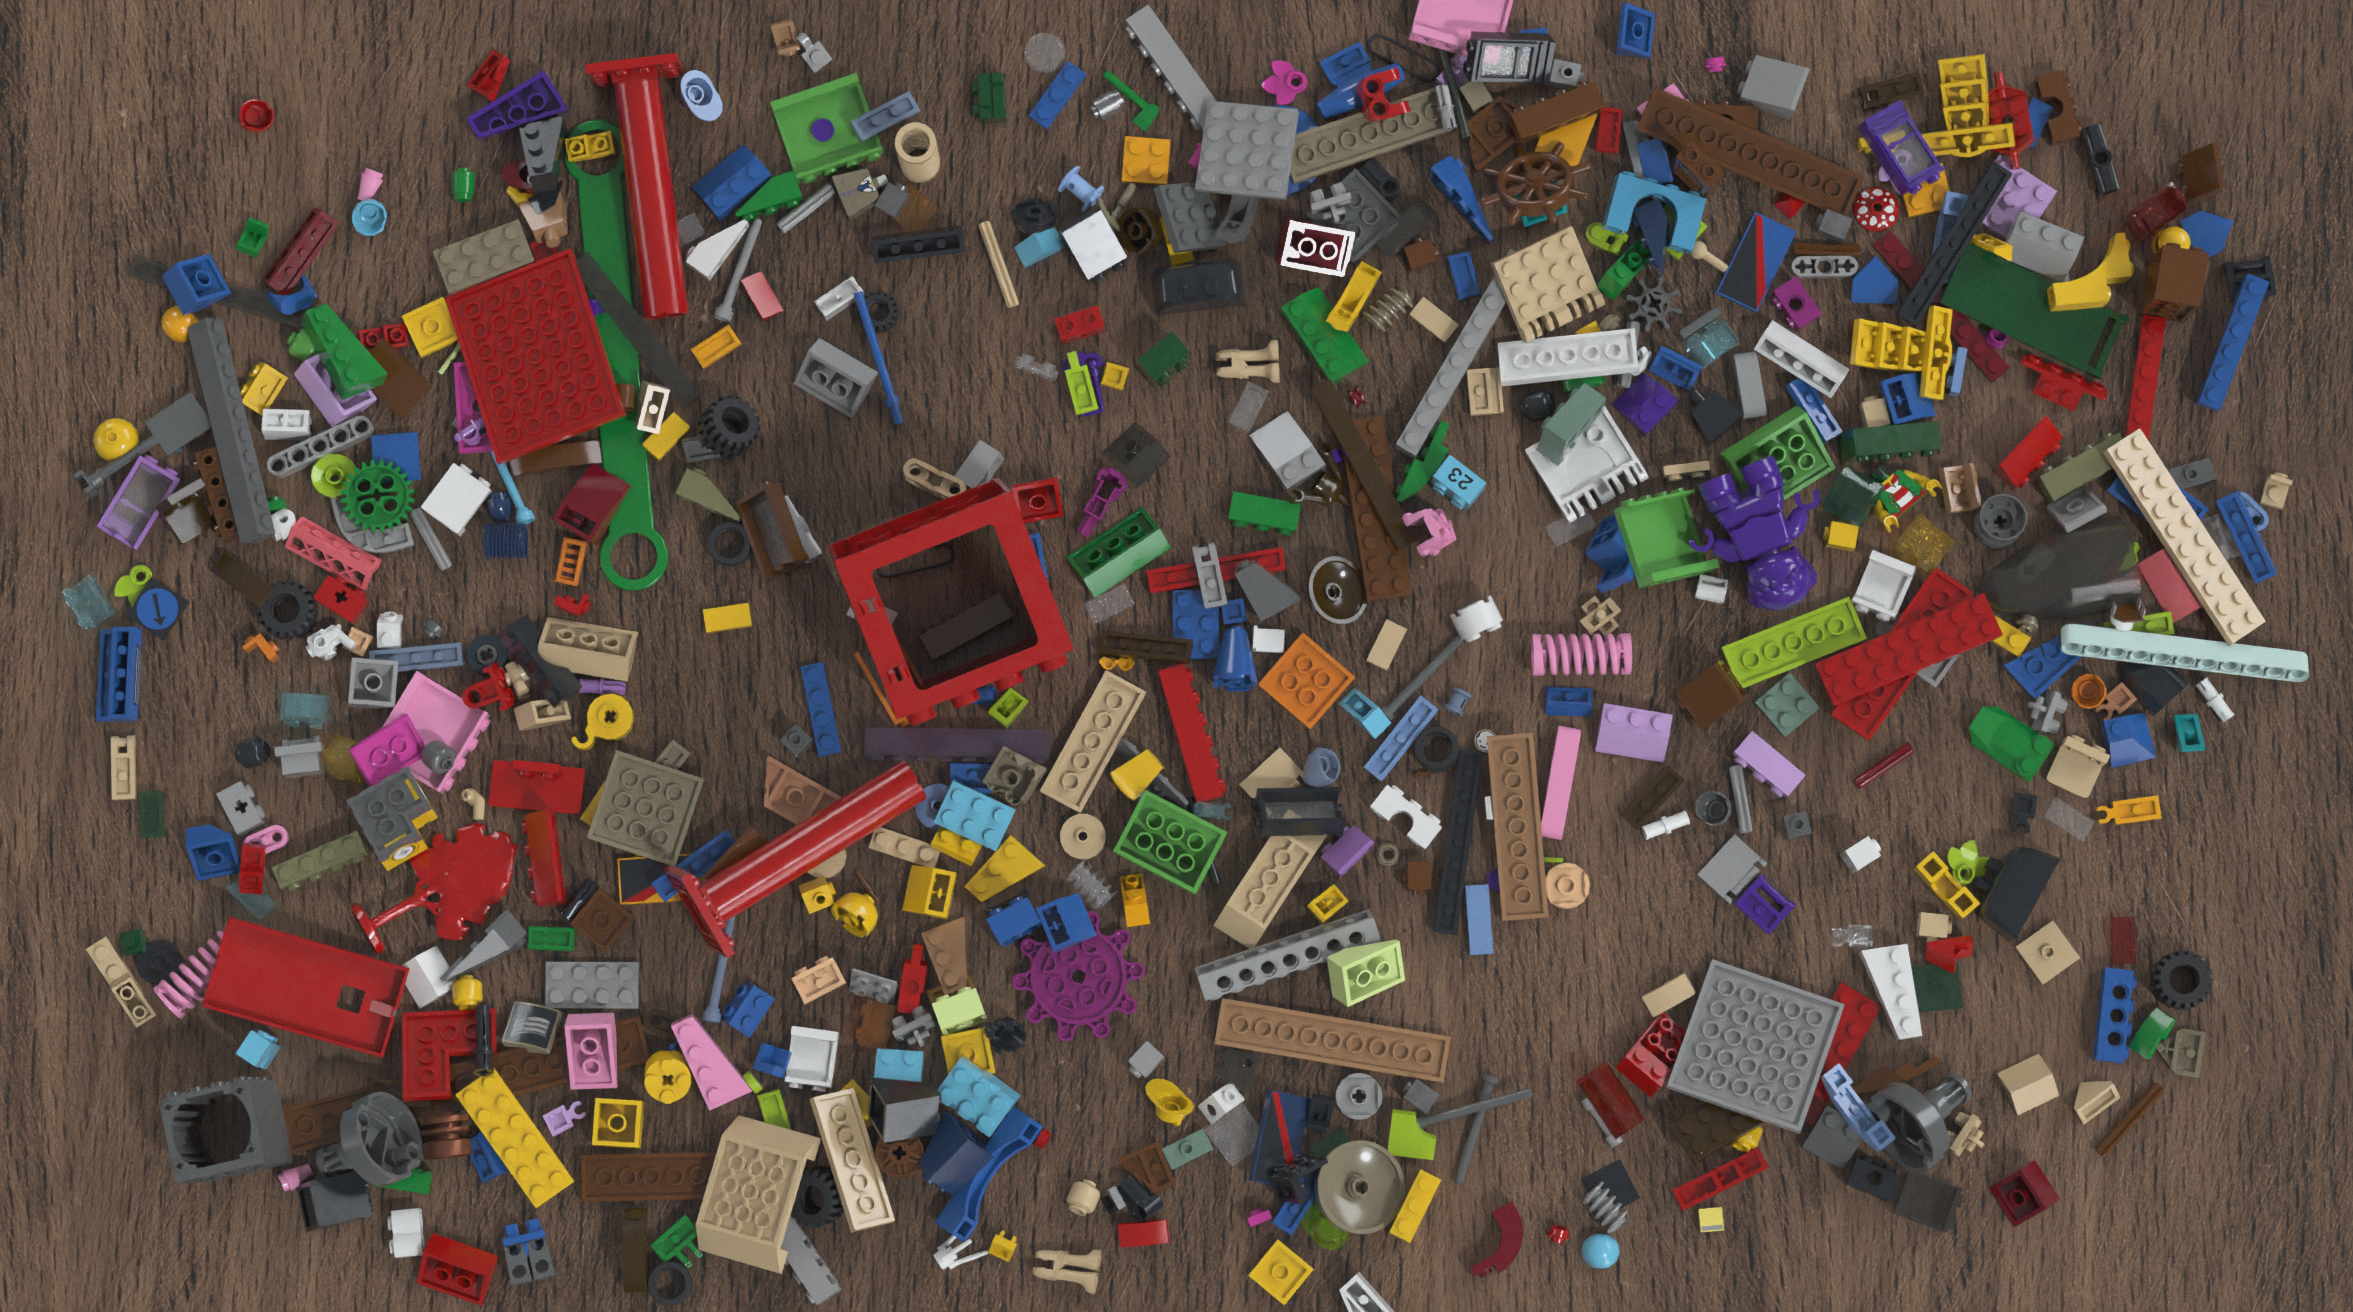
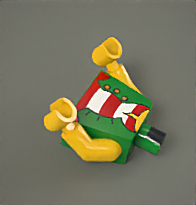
M1881 466L1871 474L1880 484L1872 492L1874 515L1885 525L1886 531L1890 533V525L1894 524L1898 528L1897 519L1927 494L1926 490H1928L1931 496L1935 497L1936 493L1933 488L1939 487L1942 489V486L1936 479L1930 480L1921 474L1909 470L1901 471L1898 469L1890 476Z

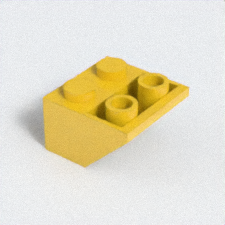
M912 865L902 911L948 920L957 873L932 867Z

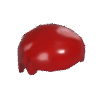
M251 99L245 101L239 109L238 120L246 131L258 134L266 131L274 122V110L269 107L266 101Z

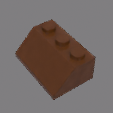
M750 826L703 877L706 880L765 845L768 841Z

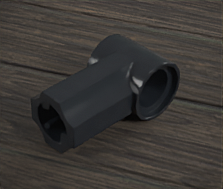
M1374 157L1368 160L1359 172L1388 202L1396 200L1400 194L1398 180L1392 177ZM1387 185H1393L1396 188L1390 194L1386 193L1383 189Z
M1133 1175L1127 1177L1117 1187L1133 1206V1214L1139 1221L1146 1222L1163 1210V1203L1160 1197L1154 1193L1149 1194Z

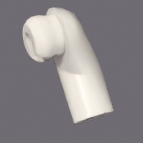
M1644 346L1637 351V356L1640 358L1638 360L1639 372H1632L1631 374L1634 376L1639 375L1645 370L1652 357L1651 351L1649 352Z

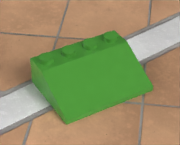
M1799 406L1793 407L1720 453L1741 491L1750 488L1745 481L1741 468L1764 458L1774 456L1783 476L1784 500L1835 469L1807 412Z
M1145 790L1114 848L1113 854L1196 896L1228 832Z

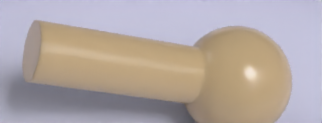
M1695 241L1690 255L1694 259H1704L1724 273L1729 265L1708 252L1707 246L1703 242Z

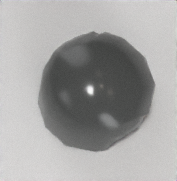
M1706 791L1700 794L1695 802V814L1706 825L1720 826L1727 822L1731 815V802L1721 792Z

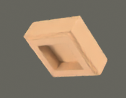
M351 627L348 637L356 643V646L351 651L344 645L342 648L364 658L374 637Z

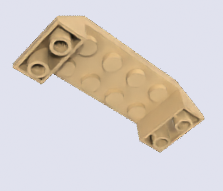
M1288 810L1282 819L1301 817ZM1327 834L1270 836L1227 902L1214 927L1248 949L1254 948L1306 866L1325 840Z

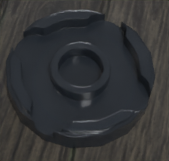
M1037 197L1019 202L1011 212L1013 225L1017 230L1024 233L1043 232L1051 228L1057 220L1056 206L1049 200L1046 202L1042 201V198Z
M155 940L147 943L146 953L138 954L137 968L140 976L146 982L155 986L162 980L169 984L173 983L169 974L175 972L180 976L181 970L179 965L181 963L184 964L181 950L175 944L166 940Z

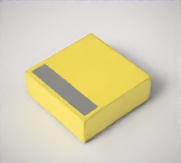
M1722 1207L1698 1209L1700 1232L1724 1230Z

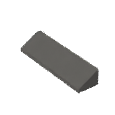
M1640 120L1622 122L1621 127L1632 173L1636 174V178L1644 180L1637 145L1648 141L1647 134L1636 130ZM1642 198L1639 200V204L1642 206L1657 200V198Z

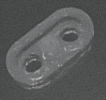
M1027 354L1016 356L1013 363L1015 367L1046 380L1056 381L1059 372L1055 370L1056 366L1053 364L1034 362L1035 358Z

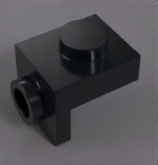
M1312 1093L1306 1128L1319 1133L1323 1131L1329 1132L1335 1102L1334 1097Z

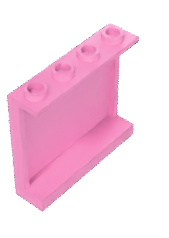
M1419 0L1408 40L1467 57L1466 44L1468 39H1470L1471 31L1505 32L1513 0ZM1486 46L1483 62L1496 65L1501 53V46Z
M416 671L383 727L401 715L408 714L425 746L432 741L440 740L454 750L456 754L454 765L444 774L432 772L423 764L422 759L408 767L416 779L443 794L445 790L449 791L455 781L453 776L456 771L460 772L467 761L464 758L468 751L472 752L479 741L476 738L480 731L484 732L489 726L491 720L488 718L490 714L480 708L472 709L467 707L461 697Z

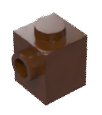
M1424 238L1413 240L1411 245L1404 247L1403 250L1410 273L1436 265L1437 257H1440L1437 245H1432L1430 239L1424 240Z
M1431 862L1407 863V872H1403V886H1407V891H1412V895L1423 896L1426 895V891H1431Z

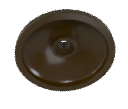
M1339 556L1324 558L1313 566L1307 579V596L1316 614L1326 622L1336 625L1348 624L1358 619L1367 605L1361 570L1352 561Z

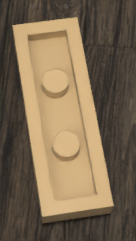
M881 827L874 831L868 847L920 866L932 868L936 867L940 851L930 847L931 844Z

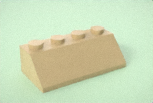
M547 617L538 644V652L548 664L559 669H569L572 673L586 674L594 677L628 681L632 669L638 632Z

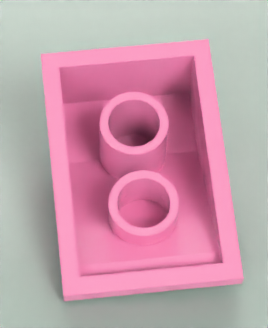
M568 1014L564 1026L571 1090L617 1088L615 1014Z

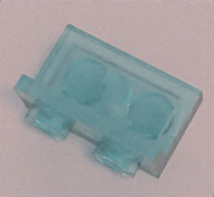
M88 575L72 588H66L62 591L67 605L71 607L77 617L78 624L84 630L97 628L116 614L94 575Z

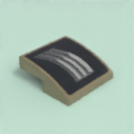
M514 1001L501 1042L504 1046L526 1048L530 1053L550 1054L563 1013L542 1005Z

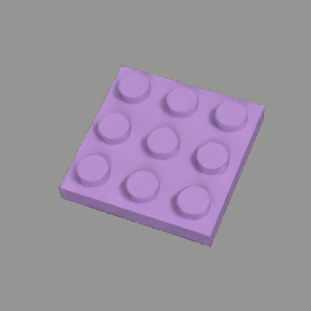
M1999 154L1995 162L2013 174L1981 224L2006 240L2016 214L2022 211L2040 218L2057 191L2021 167L2020 169L2010 170L2009 159Z

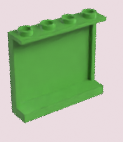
M857 73L770 102L798 183L803 182V184L813 182L816 180L815 177L823 174L824 176H831L837 173V169L843 167L851 169L858 166V162L864 160L868 162L875 161L881 157V154H884L878 135L860 143L850 126L852 120L870 112ZM818 119H827L834 126V135L826 142H820L812 135V125Z
M1679 488L1671 491V494L1664 491L1655 494L1654 498L1651 495L1640 497L1638 501L1631 498L1622 501V506L1613 510L1639 589L1706 574L1720 567L1717 559L1707 561L1704 552L1694 550L1689 544V539H1695L1697 545L1702 547L1686 496L1695 493L1694 489L1685 491L1684 488Z

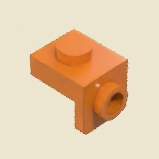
M261 633L258 635L253 634L244 641L246 644L242 648L247 653L259 646L272 663L280 658L277 654V651L280 649L272 639L267 641Z

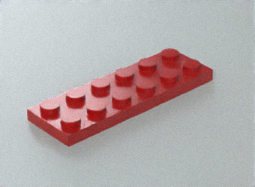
M1840 983L1831 999L1845 1005L1804 1121L1810 1126L1814 1125L1830 1097L1821 1077L1837 1064H1840L1844 1070L1847 1068L1882 1007L1843 983Z

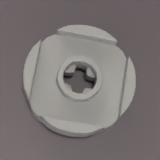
M1364 1073L1351 1074L1343 1079L1336 1090V1103L1341 1112L1349 1118L1355 1120L1367 1119L1375 1114L1382 1103V1090L1371 1076ZM1357 1090H1361V1093L1366 1095V1098L1362 1099L1361 1103H1357L1356 1099L1352 1098V1094H1356Z

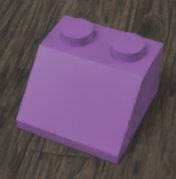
M1355 825L1351 828L1346 826L1343 836H1340V839L1334 845L1329 842L1321 850L1323 855L1320 859L1339 879L1374 844Z

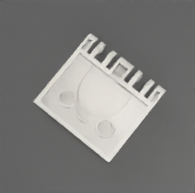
M1605 406L1585 433L1582 432L1574 440L1576 445L1572 449L1568 447L1564 451L1563 461L1559 466L1537 451L1539 442L1525 449L1526 455L1568 523L1577 519L1575 512L1569 504L1571 502L1580 517L1585 515L1584 508L1577 500L1583 495L1590 508L1593 510L1597 508V504L1590 491L1593 490L1601 505L1616 497L1608 481H1612L1619 494L1624 493V486L1617 478L1620 474L1624 473L1629 485L1632 487L1636 486L1637 482L1629 469L1632 468L1640 483L1649 478Z

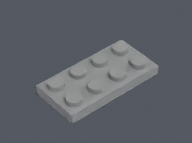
M546 962L545 1006L553 1009H639L640 963Z

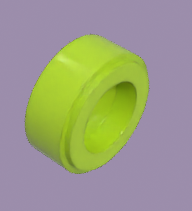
M750 1070L743 1075V1079L754 1093L764 1089Z

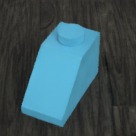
M1355 687L1338 703L1374 739L1391 724L1381 709Z

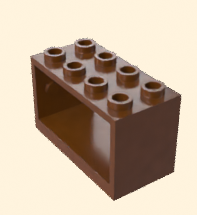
M2176 243L2163 245L2148 261L2139 315L2166 318L2168 321L2185 323L2200 308L2209 253L2203 252V249L2198 247L2180 248L2181 245Z

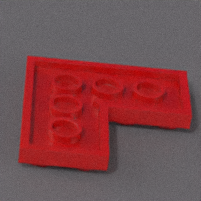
M490 1008V1046L494 1050V1054H497L496 1008ZM475 1009L402 1013L404 1102L451 1099L450 1057L473 1055V1050L476 1047Z

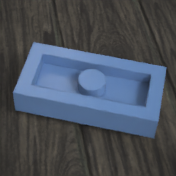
M1958 347L1955 353H1952L1950 366H1953L1952 373L1947 375L1945 388L1949 389L1948 395L1957 397L1960 393L1967 348Z

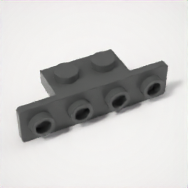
M1126 738L1121 740L1116 748V752L1126 762L1141 754L1136 746ZM1160 773L1157 774L1145 789L1182 809H1185L1189 804L1185 796L1170 784L1167 777ZM1143 791L1142 794L1136 799L1138 802L1140 801V799H1141V797H1142L1144 791Z

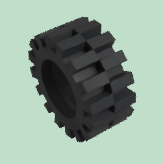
M874 290L873 293L868 292L864 297L868 311L875 304H882L887 309V315L884 319L874 320L871 318L875 333H886L888 329L894 328L893 325L898 321L899 308L897 302L893 299L892 295L886 294L885 291L877 292V290ZM858 310V311H857L858 318H859V321L861 322V324H862V326H863V322H862V319H861V316H860V313H859V310Z

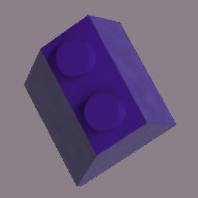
M1643 373L1611 406L1645 437L1676 406L1678 400L1660 383Z

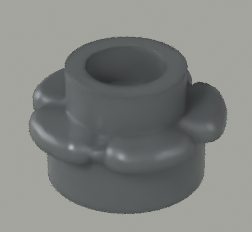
M432 618L427 622H423L426 626L423 630L432 638L436 636L441 637V633L445 629Z

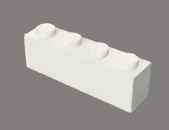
M1773 320L1754 348L1757 352L1832 398L1850 370Z

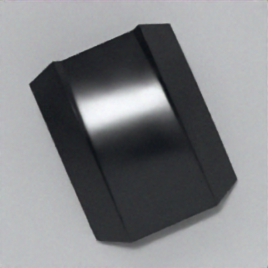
M2129 662L2122 669L2119 680L2120 683L2123 682L2138 699L2137 701L2152 716L2158 713L2189 684L2173 667Z

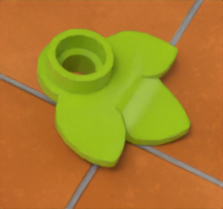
M144 565L134 566L130 570L129 575L123 576L118 580L114 591L115 596H128L129 602L133 606L150 578H152L151 570ZM139 573H144V580H137V575Z
M1974 840L1964 843L1960 850L1955 847L1950 848L1947 856L1948 864L1953 869L1952 877L1960 885L1971 883L1974 877L1983 876L1987 871L1984 869V866L1989 858L1978 857L1977 846ZM1962 869L1965 871L1964 877L1960 876Z

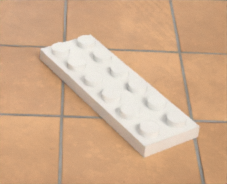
M1635 328L1539 338L1525 343L1523 340L1498 343L1502 386L1639 372Z

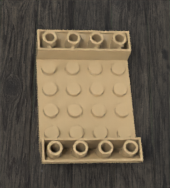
M738 1115L722 1134L696 1221L699 1250L782 1274L788 1251L781 1249L806 1160L815 1161L821 1138Z

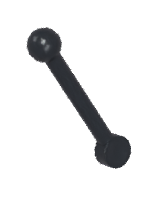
M1022 890L1019 895L992 908H985L984 913L989 916L990 912L1009 905V902L1020 896L1023 899L1027 898L1029 892Z

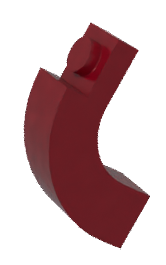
M1513 1201L1491 1213L1500 1229V1245L1492 1256L1469 1268L1473 1277L1479 1275L1482 1278L1493 1272L1490 1268L1492 1266L1496 1268L1498 1273H1501L1517 1257L1523 1240V1225Z

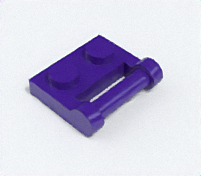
M1761 874L1734 905L1767 935H1770L1796 904L1792 900L1788 901ZM1759 887L1783 908L1780 913L1756 892Z

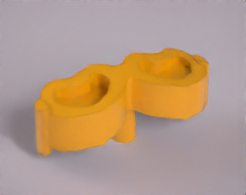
M1102 657L1099 660L1101 666L1106 670L1113 669L1118 665L1120 669L1127 671L1135 665L1131 658H1119L1116 660L1113 657Z

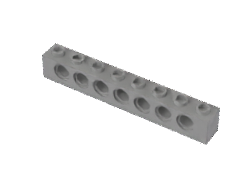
M1370 909L1218 959L1194 969L1205 1001L1209 999L1216 1000L1224 994L1230 992L1237 993L1245 987L1261 985L1266 980L1275 977L1282 978L1290 972L1306 970L1311 965L1317 963H1327L1328 956L1345 948L1379 943L1381 939ZM1359 932L1356 937H1349L1351 933ZM1332 939L1337 940L1333 945L1327 944ZM1315 947L1313 951L1305 952L1307 948ZM1287 954H1293L1290 959H1283ZM1266 961L1271 962L1267 967L1261 966ZM1249 969L1246 974H1239L1241 970ZM1227 976L1225 981H1217L1220 977Z

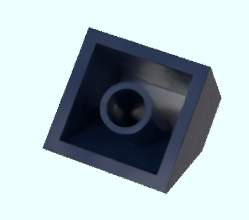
M946 1111L937 1126V1134L932 1136L919 1167L924 1172L922 1174L923 1178L929 1184L935 1183L937 1188L943 1193L947 1191L956 1196L993 1158V1155L972 1128Z

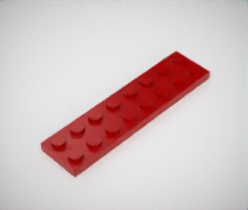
M1935 567L1890 632L1967 601L1971 598L1973 592ZM1918 672L1839 704L1830 716L1869 742Z
M1983 593L1815 663L1814 666L1832 706L1835 707L2003 636V633Z

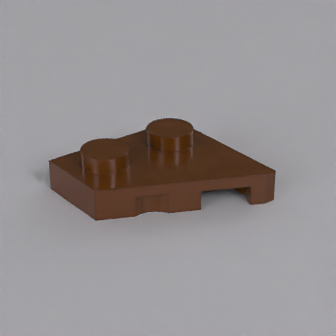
M1158 1141L1117 1159L1119 1164L1155 1194L1176 1185Z

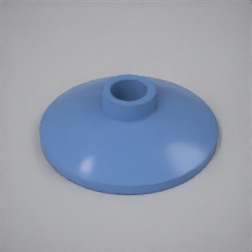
M932 784L923 789L926 800L916 805L915 810L918 819L926 827L934 830L939 829L940 825L933 823L938 810L934 809V804L936 802L942 803L949 786Z

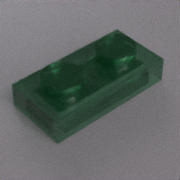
M164 791L140 792L142 839L166 838Z

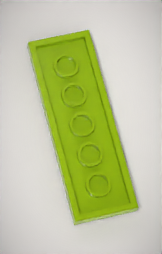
M1847 597L1723 646L1721 650L1728 667L1743 688H1746L1862 642L1867 638L1851 599Z

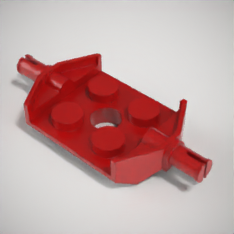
M1998 71V73H1993L1996 86L1988 93L1989 125L2003 124V120L2006 117H2013L2015 146L1989 150L2001 155H2007L2010 162V170L2020 169L2019 153L2027 149L2034 142L2026 92L2007 86L2004 82L2003 71Z

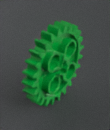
M372 459L368 467L362 462L363 469L361 470L353 467L356 474L348 473L347 477L350 479V482H342L347 490H340V494L346 496V498L340 500V503L348 505L342 509L343 513L350 512L347 517L348 521L356 519L355 527L363 524V532L368 527H371L372 534H375L377 528H380L381 533L384 534L385 527H388L392 532L394 523L401 527L400 519L408 520L405 512L413 511L408 504L415 503V499L409 497L415 494V490L408 489L413 483L412 481H404L408 474L403 473L400 475V466L393 470V463L391 461L387 467L384 466L383 459L380 460L379 465H375ZM384 479L394 481L390 489L382 488L381 483ZM368 482L371 488L367 492H361L358 490L359 484ZM375 492H379L382 495L378 502H376L375 498L357 501L359 497H374ZM393 492L398 493L397 496H383L391 494ZM389 501H394L397 507L394 511L390 512L384 509L385 504ZM364 505H372L374 511L369 515L363 514L361 509Z

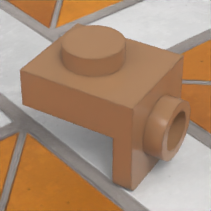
M793 19L770 24L778 55L791 56L796 54V50H800V45L796 39L797 34Z

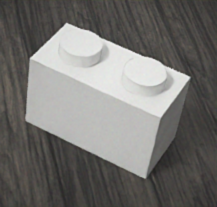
M1868 836L1844 851L1840 856L1851 873L1854 874L1881 856L1879 853L1881 848L1875 839L1871 840Z

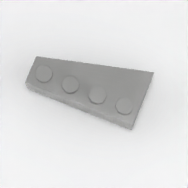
M790 1216L781 1246L782 1250L788 1251L785 1264L791 1265L794 1270L792 1275L799 1285L803 1283L807 1289L805 1294L811 1303L821 1305L843 1289L795 1218Z

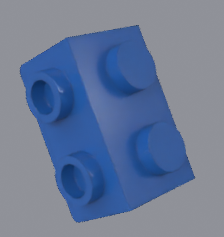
M744 981L737 988L731 1003L724 1008L721 1020L750 1038L775 998L750 982Z

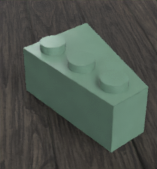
M1586 383L1579 389L1575 388L1569 395V400L1566 403L1562 402L1557 407L1555 415L1552 418L1547 417L1541 426L1543 431L1537 451L1558 466L1563 461L1564 451L1568 447L1572 449L1576 445L1574 440L1582 432L1585 433L1603 411L1607 398Z

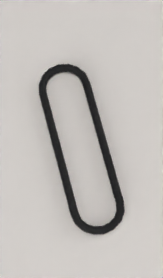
M1375 34L1368 40L1369 51L1390 64L1396 62L1372 50L1371 42L1377 37L1383 38L1433 64L1437 69V73L1431 79H1427L1400 65L1402 70L1423 81L1433 82L1440 75V67L1435 61L1385 35Z
M941 543L931 548L948 547L951 551V557L948 561L889 575L883 574L879 568L876 570L881 577L891 578L944 566L953 560L954 550L951 545Z

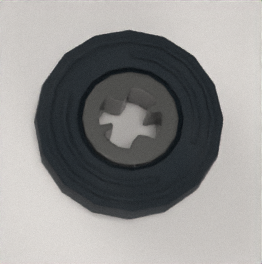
M481 635L475 638L468 646L467 662L471 669L480 675L490 676L488 672H483V669L490 664L498 662L502 668L507 664L508 649L497 636ZM489 649L492 650L493 658L483 661L484 656L482 652H488Z

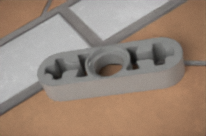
M1800 256L1791 264V273L1799 279L1850 278L1858 269V263L1852 256ZM1811 261H1815L1814 273H1811L1812 269H1805L1803 273H1800V270L1795 268L1800 262H1803L1804 266H1811ZM1834 261H1838L1837 266H1843L1845 261H1848L1849 265L1853 266V268L1849 272H1846L1845 268H1838L1837 273H1834ZM1820 262H1828L1831 270L1828 273L1820 272L1818 269Z

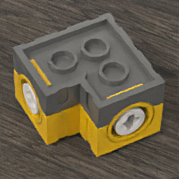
M407 766L400 769L399 772L393 773L379 781L380 783L363 790L359 795L346 800L374 849L376 856L387 871L428 848L418 829L429 821L438 818L418 781Z

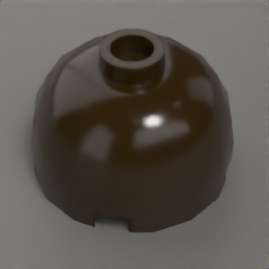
M1148 208L1128 209L1122 213L1118 220V224H1120L1118 238L1122 246L1129 252H1148L1155 248L1162 239L1163 228L1160 217Z

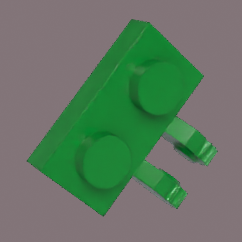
M684 1215L650 1245L664 1262H668L677 1255L687 1268L692 1266L691 1261L681 1252L686 1245L696 1257L701 1258L703 1256L692 1242L697 1237L696 1226L687 1215Z

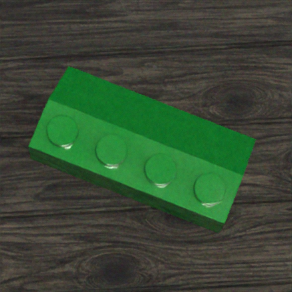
M1317 287L1299 295L1282 306L1281 314L1326 380L1331 379L1332 383L1336 385L1368 364L1369 361L1349 331L1337 330L1326 321L1333 307L1321 289Z
M1141 507L1066 558L1085 587L1095 598L1136 570L1142 568L1157 556L1162 555L1171 547L1161 529L1145 509Z

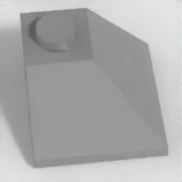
M352 658L348 707L368 709L395 707L398 661Z

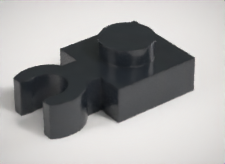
M2013 793L2010 815L2017 816V819L2011 826L2012 832H2016L2017 825L2022 824L2025 828L2024 834L2029 833L2030 824L2027 819L2035 818L2037 795Z

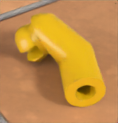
M511 186L506 190V193L518 207L520 204L529 202L528 199L534 196L530 193H521L518 188Z

